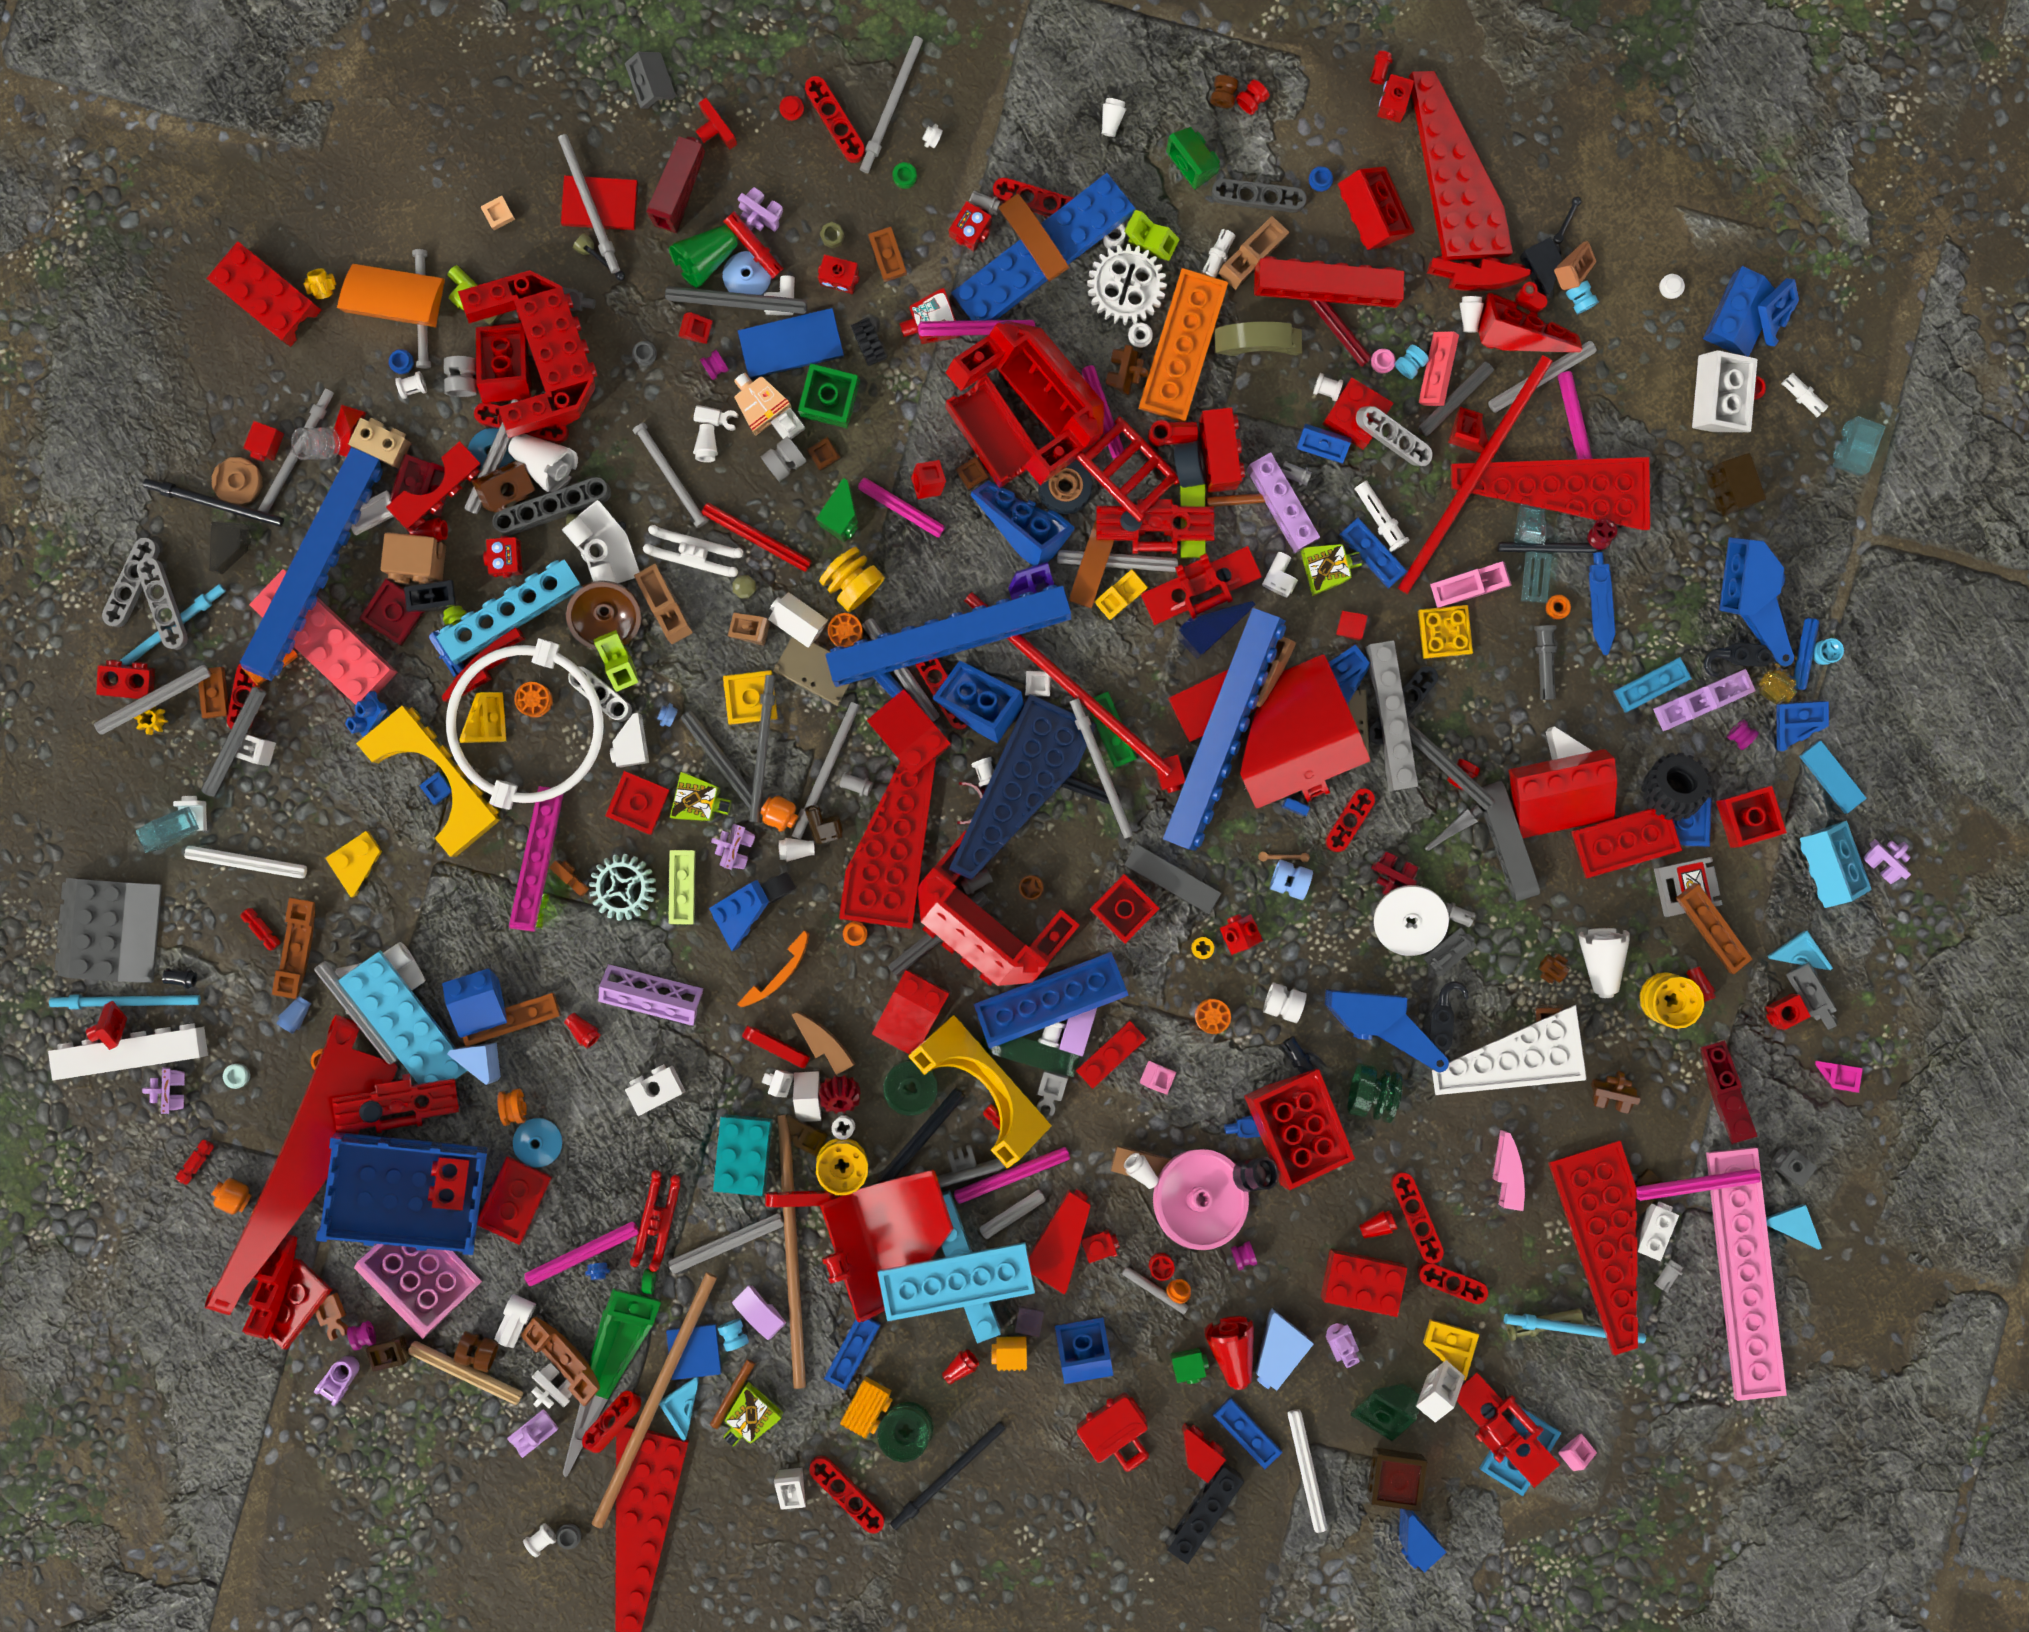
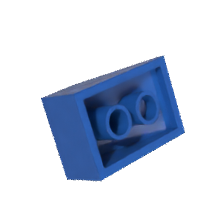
M962 661L957 663L933 696L934 701L974 731L996 743H999L1024 707L1021 691Z

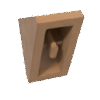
M733 613L728 637L765 646L771 622L764 617Z

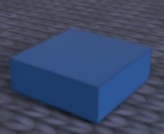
M438 771L419 785L433 805L439 804L452 794L450 783L441 771Z
M1291 798L1284 799L1281 806L1301 816H1307L1310 809L1309 806Z

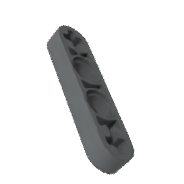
M1219 179L1214 183L1211 191L1212 198L1217 203L1297 213L1304 208L1306 203V194L1302 189L1264 183ZM1221 186H1225L1226 191L1233 192L1234 187H1238L1235 194L1236 199L1232 198L1233 193L1227 192L1225 196H1220V192L1216 190H1220ZM1248 188L1252 190L1254 196L1250 200H1244L1240 196V191ZM1272 191L1276 193L1278 200L1274 203H1268L1264 199V194ZM1282 193L1286 194L1284 199H1292L1293 195H1296L1297 200H1300V202L1297 203V206H1294L1291 200H1285L1284 205L1280 204Z

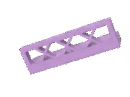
M608 964L599 986L598 1002L694 1026L703 988ZM611 974L618 975L623 978V981L618 983L611 982L608 980ZM642 981L646 983L647 987L642 989L635 988L632 983ZM661 987L669 988L671 993L662 995L656 989ZM689 993L695 995L693 1002L683 1000L680 995Z

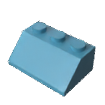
M1847 821L1817 830L1800 838L1801 851L1808 860L1809 873L1815 880L1818 888L1817 895L1820 901L1823 902L1824 908L1852 902L1872 890Z

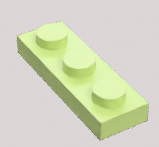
M670 850L669 924H695L696 851Z

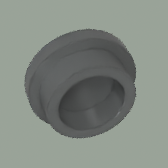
M641 341L634 346L632 356L639 365L648 366L656 360L657 350L652 343Z
M570 1523L562 1525L556 1534L558 1545L564 1549L575 1548L581 1541L580 1529Z

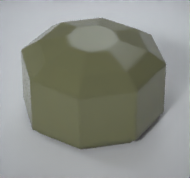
M830 222L823 225L820 232V237L825 246L833 249L842 245L845 235L841 225Z
M740 575L732 582L733 592L740 599H751L757 592L756 582L749 575Z

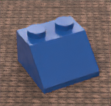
M490 968L442 983L445 1003L460 1038L507 1023L500 981Z
M1103 1318L1055 1326L1064 1384L1113 1376Z
M1400 1509L1399 1541L1403 1546L1401 1552L1414 1569L1419 1566L1425 1573L1447 1552L1438 1538L1412 1510Z

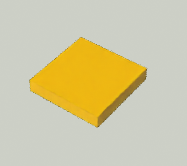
M772 670L723 676L729 725L760 721L762 710L760 697L764 692L765 675H773ZM776 698L775 705L772 706L770 720L778 719Z

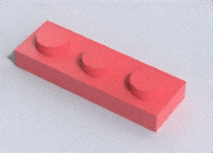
M1456 332L1433 333L1428 356L1429 362L1426 365L1418 402L1423 406H1444L1459 334Z

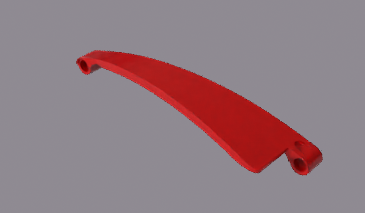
M337 1014L332 1019L324 1050L285 1142L220 1280L215 1287L211 1288L205 1302L206 1309L225 1315L232 1313L244 1288L281 1243L328 1178L332 1150L329 1148L330 1138L337 1132L332 1098L376 1091L374 1079L382 1078L384 1083L393 1080L397 1071L396 1063L388 1064L382 1058L352 1048L360 1029L353 1020ZM361 1129L346 1131L343 1133L358 1134Z

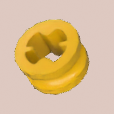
M1199 937L1192 943V953L1199 959H1207L1214 952V944L1206 937ZM1200 941H1204L1205 945L1210 947L1209 951L1206 950L1207 954L1201 955L1200 951H1196V946H1200Z

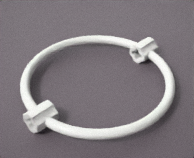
M538 638L536 646H509L488 653L478 659L464 672L451 694L446 715V732L451 752L464 774L476 786L492 795L489 804L510 810L512 809L513 802H541L565 793L579 783L588 773L599 753L604 728L599 697L584 672L575 663L558 653L560 644ZM516 655L533 656L532 662L535 664L554 668L555 663L569 671L586 692L593 713V738L583 763L572 776L561 784L535 793H517L518 786L513 783L496 780L494 786L483 779L466 760L456 731L458 705L466 686L472 678L489 664L499 659Z

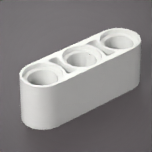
M578 666L586 673L595 690L599 688L605 689L606 696L600 700L602 711L616 721L623 722L629 719L632 714L631 705L593 672ZM569 673V683L588 699L583 687L578 685L576 678ZM622 703L625 711L621 716H616L614 714V707Z

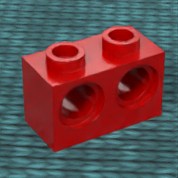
M106 660V663L98 665L96 695L140 699L154 691L155 668H148L147 663L132 662V666L122 665L120 660ZM110 671L117 674V684L109 681L108 674ZM135 674L143 677L144 684L142 687L134 683Z
M439 1155L438 1161H433L431 1176H436L435 1186H430L428 1201H433L432 1208L463 1211L470 1158ZM451 1163L457 1167L458 1171L454 1176H446L443 1173V1167L446 1164ZM443 1189L452 1190L454 1193L453 1199L443 1201L439 1196L440 1191Z

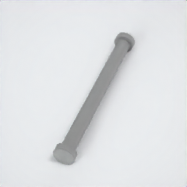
M415 249L412 251V256L415 257L416 274L426 275L425 258L427 257V251ZM417 324L419 361H416V367L422 369L431 368V362L428 359L427 326Z
M645 423L637 425L632 431L635 435H639L695 520L694 525L696 528L705 525L709 519L707 516L702 515L646 430L648 428Z

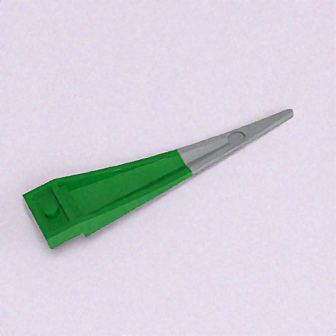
M613 1288L606 1309L602 1313L589 1365L598 1380L600 1389L587 1406H583L580 1403L563 1470L565 1477L568 1476L583 1447V1435L599 1417L626 1367L653 1326L661 1304L659 1299Z

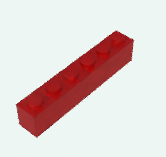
M1267 256L1260 258L1255 266L1254 295L1397 308L1404 299V271H1398L1393 267L1376 269L1370 265L1353 267L1346 263L1331 265L1325 264L1323 261H1312L1309 263L1301 262L1299 259L1277 260L1276 257Z

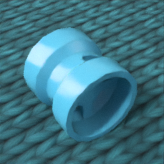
M1588 280L1582 282L1579 287L1571 288L1566 292L1568 298L1573 300L1575 304L1574 310L1577 314L1599 303L1596 295H1592L1590 291L1591 286Z
M1412 344L1406 350V354L1403 357H1399L1394 364L1401 374L1408 379H1413L1417 375L1418 369L1424 367L1429 362V358L1423 350Z
M1833 638L1819 641L1815 644L1812 659L1820 665L1837 662L1844 654L1843 645L1839 640Z
M740 1318L718 1327L719 1334L725 1339L723 1344L725 1351H732L749 1343L747 1335L742 1333L743 1324Z

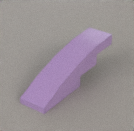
M1744 669L1658 706L1653 710L1662 730L1665 731L1720 708L1756 690L1747 670Z

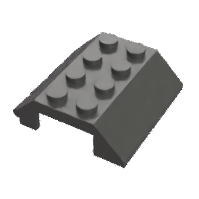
M66 878V882H62L61 899L64 900V904H60L59 924H62V929H58L57 948L60 949V953H56L55 970L58 971L57 976L115 982L153 983L162 885Z

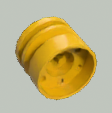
M856 546L839 555L827 567L819 580L824 587L831 583L828 588L830 594L842 589L837 601L847 612H851L861 605L876 591L885 579V576L874 565L865 570L862 569L867 561V557L864 555L858 558L861 551Z
M1668 972L1657 973L1648 978L1643 984L1639 995L1640 1006L1645 1015L1655 1022L1675 1029L1686 1028L1695 1023L1701 1016L1704 1008V997L1699 986L1691 979ZM1666 995L1671 998L1670 1002L1665 1000Z
M835 1138L821 1147L816 1159V1175L820 1185L826 1191L835 1195H848L856 1192L864 1184L868 1175V1160L864 1149L857 1141L850 1138L844 1140ZM839 1159L849 1163L845 1165L844 1170H841L840 1166H835L839 1163Z

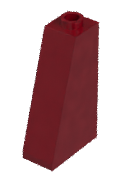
M687 136L686 139L678 137L646 211L654 226L676 234L705 154L703 145L694 137Z

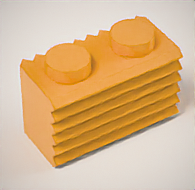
M997 1337V1343L992 1344V1364H997L999 1372L1001 1369L1003 1371L1006 1369L1008 1371L1011 1369L1013 1371L1016 1369L1019 1371L1023 1369L1025 1371L1027 1369L1026 1337Z
M865 1376L842 1417L840 1425L863 1438H867L869 1432L874 1434L880 1424V1420L877 1418L881 1410L886 1413L893 1400L889 1397L891 1390Z

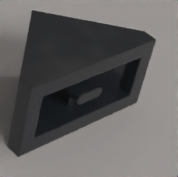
M453 580L404 587L407 612L442 611L456 605Z

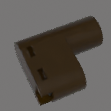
M811 805L805 808L816 844L826 843L843 837V828L839 816L822 818L819 805Z

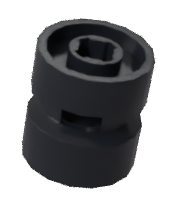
M1268 1157L1241 1160L1233 1169L1234 1183L1243 1192L1269 1190L1277 1184L1279 1179L1278 1167Z

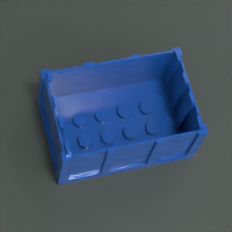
M335 1132L329 1145V1148L332 1150L322 1220L317 1230L316 1241L339 1240L361 1242L366 1246L383 1244L416 1247V1250L420 1251L438 1249L460 1251L464 1255H473L487 1147ZM439 1155L470 1158L463 1211L432 1208L433 1201H428L430 1186H435L436 1176H431L433 1161H438ZM451 1163L443 1167V1173L446 1176H454L458 1171L457 1167ZM443 1189L440 1191L439 1196L443 1201H450L453 1199L454 1193L450 1189Z

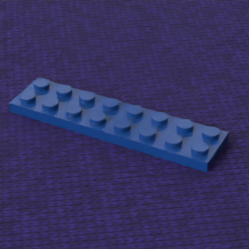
M1106 173L1043 221L1041 225L1066 263L1070 264L1130 218L1136 209L1108 173ZM1019 240L952 291L951 294L971 321L997 320L1048 280L1023 242Z

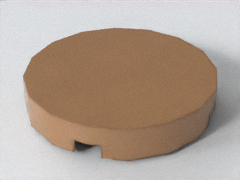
M230 457L225 459L226 461L219 463L212 474V488L220 500L244 506L253 502L259 496L262 489V475L254 463L242 457Z

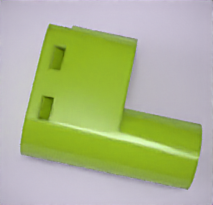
M456 265L447 274L457 285L449 295V300L464 311L458 291L478 285Z

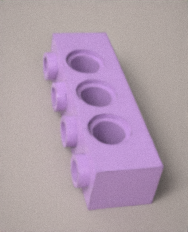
M1270 452L1249 464L1247 468L1248 474L1259 493L1264 497L1266 505L1294 553L1315 543L1320 536L1272 453Z

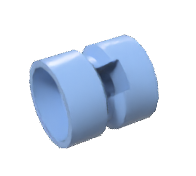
M1280 859L1273 873L1270 889L1279 893L1288 891L1289 896L1303 900L1309 889L1313 870L1301 866L1294 868L1292 863ZM1288 876H1292L1290 883L1286 882Z

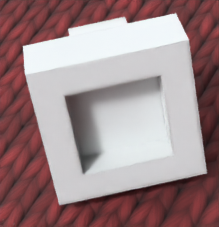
M791 408L771 421V424L783 439L786 436L792 439L805 430V426Z
M776 1070L775 1074L765 1073L762 1083L770 1085L768 1094L775 1097H787L794 1074L782 1070Z

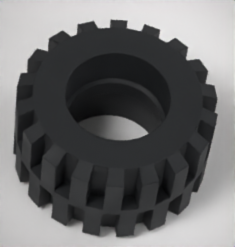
M1678 752L1676 756L1674 753H1669L1666 757L1662 756L1655 762L1645 776L1642 786V792H1645L1643 795L1644 801H1649L1647 806L1650 809L1654 808L1656 810L1655 814L1658 816L1661 814L1665 815L1664 819L1670 820L1674 817L1675 821H1680L1682 818H1690L1692 814L1694 815L1701 808L1712 791V786H1710L1712 779L1707 776L1709 771L1707 768H1702L1701 765L1703 763L1700 760L1696 762L1693 760V756L1688 755V757H1685L1684 753ZM1667 780L1679 782L1685 788L1687 794L1674 791L1669 786Z

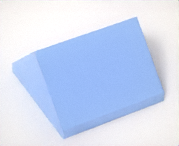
M497 1042L464 1046L452 1049L447 1053V1055L486 1085L498 1081L501 1077Z

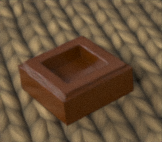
M828 437L807 449L820 471L841 459Z
M976 456L955 469L968 491L989 479L988 474Z

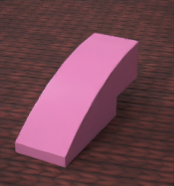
M1503 561L1430 584L1437 608L1512 586L1505 562Z
M1500 1130L1493 1179L1502 1182L1498 1205L1503 1208L1523 1211L1525 1188L1522 1163L1511 1133Z

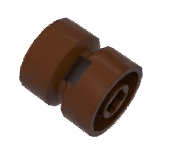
M465 1331L458 1343L454 1362L464 1366L473 1364L474 1369L488 1373L495 1360L499 1344L496 1340L487 1337L480 1340L478 1334ZM474 1346L478 1347L475 1356L471 1355Z

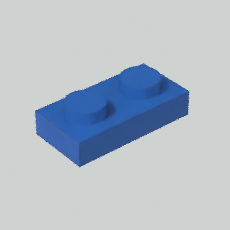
M1305 424L1297 444V449L1343 464L1352 438Z

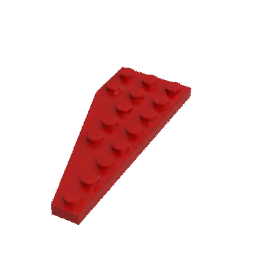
M1435 71L1412 72L1408 77L1414 80L1411 93L1443 260L1509 257L1513 251L1504 206Z
M936 759L916 776H913L900 761L846 869L839 919L908 929L913 928Z
M1615 1141L1548 1162L1611 1353L1614 1356L1638 1348V1317L1636 1300H1638V1291H1636L1637 1188L1621 1141Z

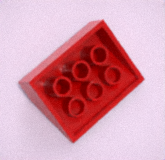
M1606 749L1509 769L1514 814L1522 838L1615 818L1617 790L1615 758Z
M1319 1069L1266 1085L1244 1095L1268 1156L1278 1167V1181L1286 1189L1292 1190L1355 1160Z

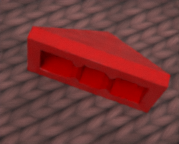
M341 405L327 448L328 452L347 457L351 449L348 443L360 418L364 419L366 412Z

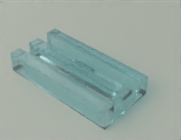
M1526 552L1521 601L1547 603L1552 554ZM1532 558H1535L1532 595L1529 596ZM1541 559H1545L1541 597H1538Z

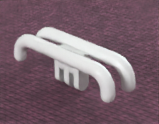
M656 525L649 526L648 531L653 536L680 543L679 552L681 554L661 549L651 544L644 545L643 551L645 553L728 577L737 576L738 569L736 567L706 561V557L709 551L732 558H741L743 556L741 548H732L665 530Z

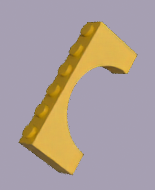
M401 706L356 744L373 763L379 764L395 754L415 752L427 756L438 764L447 776L451 786L452 809L446 825L435 839L450 857H457L501 820L497 815L500 811L496 806L489 804L490 801L486 802L482 797L484 794L483 790L474 783L472 784L459 765L452 761L451 757L453 755L445 745L440 746L435 740L437 738L435 732L429 726H423L419 721L422 718L413 707L409 709L408 707Z
M954 1015L908 1056L924 1075L938 1067H955L967 1071L985 1085L995 1100L1000 1116L999 1136L991 1151L1006 1168L1020 1160L1052 1126Z

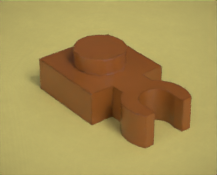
M555 860L549 868L579 896H584L590 889L573 873L576 869L566 860L563 862Z
M334 1293L326 1297L315 1312L320 1326L327 1324V1336L330 1341L338 1338L336 1329L340 1330L342 1336L347 1334L348 1326L340 1319L346 1316L338 1293Z

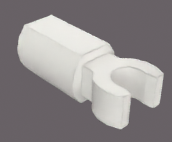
M697 405L694 421L715 426L721 424L727 430L733 431L736 429L735 425L728 424L727 421L730 417L738 418L739 415L731 410L722 413V410Z

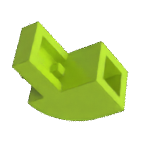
M1138 210L1134 211L1124 231L1130 237L1128 242L1135 248L1140 246V251L1145 252L1149 250V255L1167 261L1170 260L1180 240L1170 228L1154 224L1142 211Z
M617 630L594 639V644L605 664V672L615 692L639 683L631 656Z

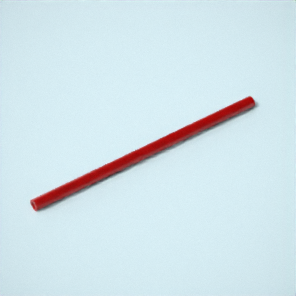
M1541 356L1399 584L1398 589L1406 594L1410 592L1553 361L1548 357Z
M973 592L964 600L972 609L985 605L986 608L989 607ZM1021 634L1007 638L1075 699L1079 698L1080 703L1165 778L1174 770Z

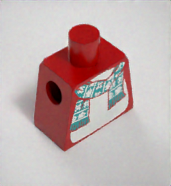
M939 289L909 307L912 319L901 322L899 325L903 337L918 333V324L921 321H956L945 289ZM918 333L921 344L960 337V335L920 336Z

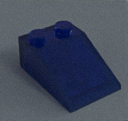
M1250 601L1201 615L1195 620L1189 618L1180 627V635L1177 639L1196 659H1199L1250 612L1256 604Z

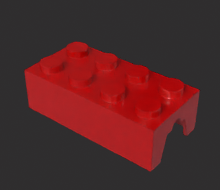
M238 241L206 278L290 347L297 340L295 331L298 329L299 323L307 317L316 318L322 311Z
M987 374L980 378L967 393L959 397L953 396L946 400V410L999 488L1027 471L1025 465L1038 450Z

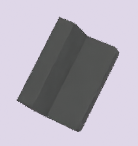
M638 51L625 63L640 109H648L658 100H673L676 97L660 52Z

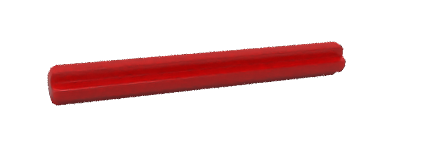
M706 503L702 514L707 516V518L806 572L812 562L809 558L710 503Z

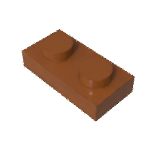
M888 227L868 234L883 281L887 282L907 275L892 228Z
M208 668L211 676L198 683L202 718L227 717L229 705L225 668Z

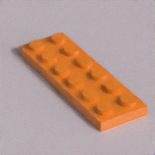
M1184 268L1181 269L1138 409L1180 422L1186 421L1228 282Z

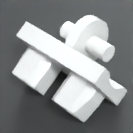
M551 1363L540 1372L537 1370L532 1376L545 1390L543 1393L536 1386L531 1391L538 1398L533 1405L538 1407L542 1402L547 1408H550L554 1404L547 1397L550 1394L564 1408L570 1402L569 1398L572 1396V1393L568 1390L571 1383L566 1379L557 1389L551 1381L557 1376L559 1371Z

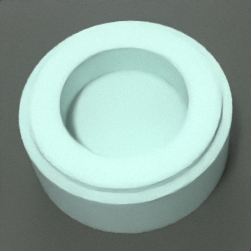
M240 1063L228 1066L223 1073L224 1083L233 1089L244 1087L250 1080L249 1069Z

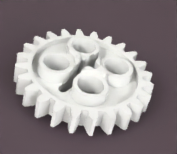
M1127 244L1126 251H1122L1120 245H1117L1116 253L1109 248L1107 251L1108 257L1100 254L1099 259L1101 263H1093V267L1097 271H1089V276L1093 279L1088 280L1087 286L1093 287V289L1088 291V296H1095L1091 304H1099L1097 313L1106 311V320L1111 315L1114 316V324L1118 322L1119 318L1123 319L1124 325L1127 324L1128 319H1131L1133 324H1136L1137 317L1146 321V312L1153 316L1155 311L1152 306L1160 308L1161 303L1158 299H1164L1165 294L1159 290L1166 289L1167 284L1160 282L1165 279L1166 274H1158L1162 269V264L1154 265L1157 259L1156 256L1150 259L1147 258L1149 250H1146L1143 254L1139 253L1140 246H1137L1135 251H1131L1130 244ZM1116 265H1121L1124 267L1125 272L1123 274H1116L1112 268ZM1131 265H1134L1135 268L1131 277L1130 285L1127 289L1123 305H1119V300L1122 295L1123 286L1126 282L1129 268ZM1143 272L1147 274L1148 280L1139 281L1136 278V274ZM1109 288H1114L1118 295L1116 297H1109L1105 294V291ZM1136 295L1141 299V302L1134 305L1129 302L1128 298Z

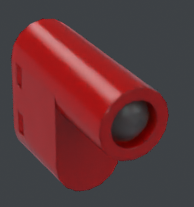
M1527 282L1515 295V302L1528 311L1539 313L1547 305V298L1537 291L1535 283Z

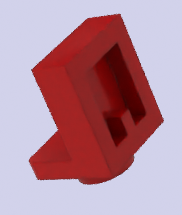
M1109 1229L1081 1239L1089 1264L1109 1256H1118L1116 1249L1120 1248L1116 1234L1110 1235Z

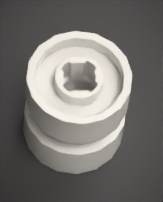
M1273 982L1268 991L1263 1012L1276 1017L1281 1014L1283 1019L1297 1023L1305 1005L1306 993L1294 989L1289 992L1287 987Z

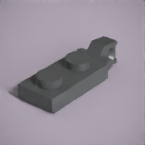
M1810 962L1787 972V978L1797 994H1800L1811 1017H1814L1816 1020L1822 1019L1828 1030L1836 1027L1838 1020L1833 1013L1837 1011L1835 1003Z

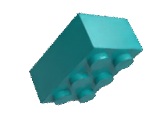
M728 1114L720 1117L713 1192L763 1196L766 1193L773 1119Z

